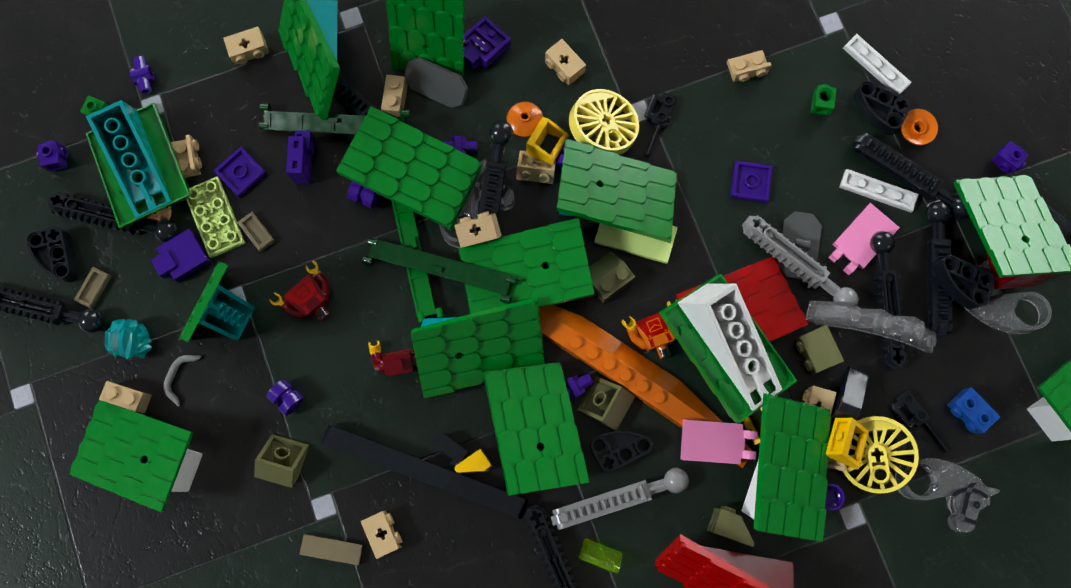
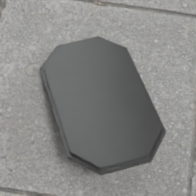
M421 57L408 61L404 77L411 90L450 108L464 104L468 86L461 75Z
M795 211L784 219L782 234L817 262L822 225L814 214ZM778 262L779 268L785 277L803 280L801 277H797L796 273L791 272L788 267H784L785 265L782 262Z

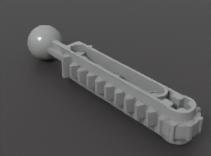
M750 215L742 224L743 233L749 239L751 238L755 244L760 245V248H764L767 253L773 255L772 257L778 259L779 263L782 262L785 265L784 267H788L791 272L796 273L797 277H801L803 282L808 283V288L813 287L816 289L818 286H821L833 296L834 305L841 311H850L857 306L859 298L855 290L849 287L840 288L827 278L830 274L827 271V266L822 267L819 262L813 260V257H809L806 252L804 253L801 248L795 246V243L790 242L776 228H772L771 224H767L764 219L758 215Z
M672 468L666 472L663 479L648 484L646 480L554 509L552 510L554 516L550 518L553 526L557 525L558 530L652 500L651 495L666 490L675 494L681 493L688 487L689 477L684 470Z

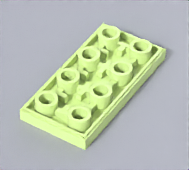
M218 176L189 188L191 196L186 200L210 258L246 244Z
M600 223L594 243L667 264L678 227L672 226L671 243Z

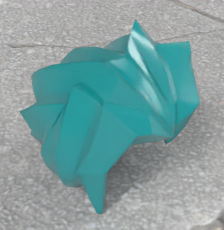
M130 318L112 321L111 327L105 331V347L109 354H113L115 358L125 357L130 360L133 357H139L144 359L146 353L152 349L150 346L152 340L149 338L150 334L143 324H139L137 320H131Z

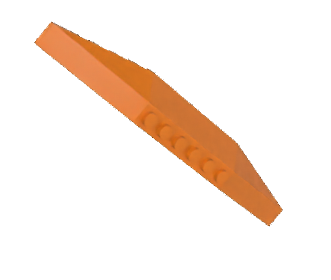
M556 305L539 308L543 337L623 387L679 427L683 428V419L722 422L679 379L583 316ZM745 444V449H744V450H751V449ZM741 458V464L737 465L743 468L748 459Z

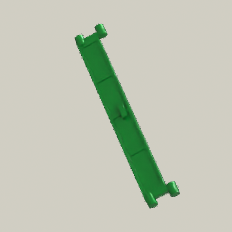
M392 201L401 246L422 251L414 212ZM406 268L418 322L422 323L423 319H426L425 317L437 315V318H444L443 307L435 309L428 274Z

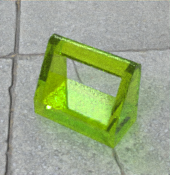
M585 538L578 558L618 574L623 553Z

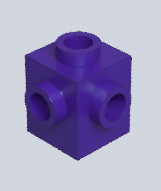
M46 141L44 144L37 145L38 152L36 155L42 168L49 172L67 168L66 158L68 157V152L64 146L56 141Z
M1009 141L1001 147L991 161L1001 171L1011 174L1015 170L1020 171L1025 166L1026 162L1024 160L1029 154L1022 147Z

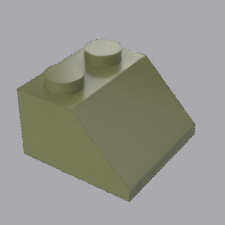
M611 251L589 267L594 292L603 304L635 279V275L624 261Z
M827 325L795 339L797 342L795 343L796 348L805 359V368L812 375L844 361Z
M596 376L593 380L594 384L589 387L577 410L617 431L635 396L623 387Z
M272 434L255 459L254 477L292 488L301 473L309 445Z
M721 506L720 509L714 508L707 531L747 546H754V541L742 517L735 514V509Z

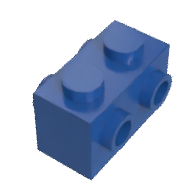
M972 387L963 389L947 404L951 408V413L960 418L965 423V427L975 434L985 433L1000 418Z

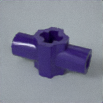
M134 57V69L129 71L133 83L136 86L138 85L140 94H149L152 92L150 82H153L155 79L151 67L146 65L144 57Z
M454 136L450 138V141L444 142L465 154L477 153V141H466V137Z
M589 373L579 378L575 375L565 381L570 399L573 400L586 393L585 389L594 384Z

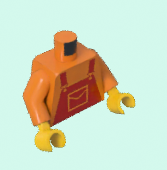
M659 313L639 321H635L629 316V324H626L624 320L621 321L623 326L627 328L631 341L638 347L646 349L648 352L656 349L660 359L671 355L667 345L673 343L675 338Z

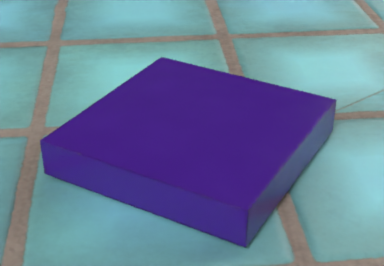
M242 146L214 170L239 198L267 174Z
M736 160L734 162L730 198L768 203L773 166Z

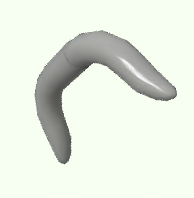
M183 355L178 357L170 366L164 380V392L177 406L180 405V401L171 389V384L177 370L182 363L197 361L202 357L201 355Z

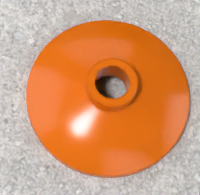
M520 102L509 110L507 122L512 126L515 135L530 137L543 114L535 104ZM522 115H527L528 118L522 119Z
M913 109L908 112L901 126V132L910 143L925 145L936 137L938 124L930 112L923 109Z

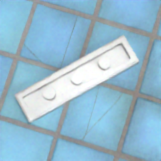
M858 34L843 47L848 54L890 91L900 95L912 83Z
M849 169L844 171L839 188L910 213L914 211L919 195L918 193Z

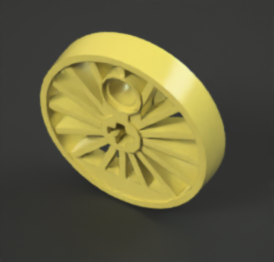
M595 89L586 92L576 101L569 114L570 130L577 142L592 145L594 148L619 155L624 154L632 146L639 132L638 116L632 105L624 97L610 90ZM610 101L611 103L607 110V102ZM614 104L617 105L619 108L611 114ZM622 111L625 113L623 115L617 116ZM593 129L587 135H585L583 132L585 130ZM595 134V135H596V139H595V141L593 142V141L590 140L589 138L592 137V136Z
M872 416L858 420L857 422L865 429L873 432L874 443L868 435L867 441L869 445L867 443L865 445V454L862 457L864 460L861 461L860 467L865 464L867 465L854 480L849 472L855 470L852 467L847 468L845 472L843 471L845 476L858 488L871 493H890L905 486L914 476L919 462L918 447L912 434L902 424L887 417ZM895 430L884 444L887 431ZM882 431L880 441L878 442L877 432ZM901 431L905 433L907 438L888 447ZM854 432L853 438L858 442L859 437H857L855 435L857 433ZM908 442L912 443L914 449L891 452ZM852 445L850 449L856 450V446ZM876 450L884 453V455L880 456V461H877L876 457L872 456V454H876ZM914 454V463L891 456ZM890 461L912 467V470L907 475ZM889 466L905 478L901 483L897 484L890 472ZM870 469V477L866 487L858 482ZM878 470H884L887 473L884 480H877L875 478V473ZM873 480L880 485L881 489L871 488ZM891 480L894 487L885 489L884 485Z

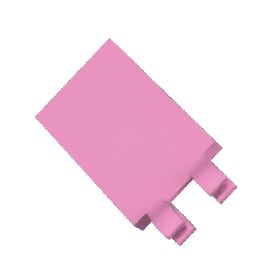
M870 203L832 244L836 247V250L828 258L835 262L842 254L847 257L851 262L843 271L848 275L853 273L857 267L862 270L876 255L870 247L871 237L878 231H887L894 235L900 227Z
M683 419L680 459L741 464V458L756 460V451L744 449L745 438L757 440L758 431L743 430V424Z

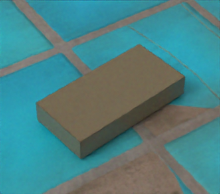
M253 211L237 222L259 252H262L275 242V239Z
M92 267L74 301L94 309L112 276Z

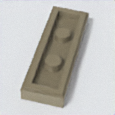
M304 534L299 555L360 565L363 544Z

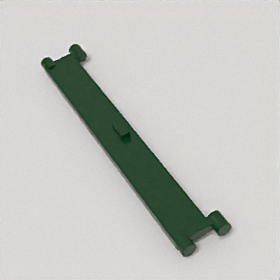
M260 103L259 105L260 111H264V122L259 123V129L356 134L365 118V115L328 114L326 121L320 120L319 116H316L315 113L270 111V104ZM401 110L400 117L395 118L406 124V118H411V110Z
M373 238L368 240V245L371 246L369 256L362 258V263L373 265L374 259L501 293V302L508 304L512 302V296L508 294L511 284H517V277Z

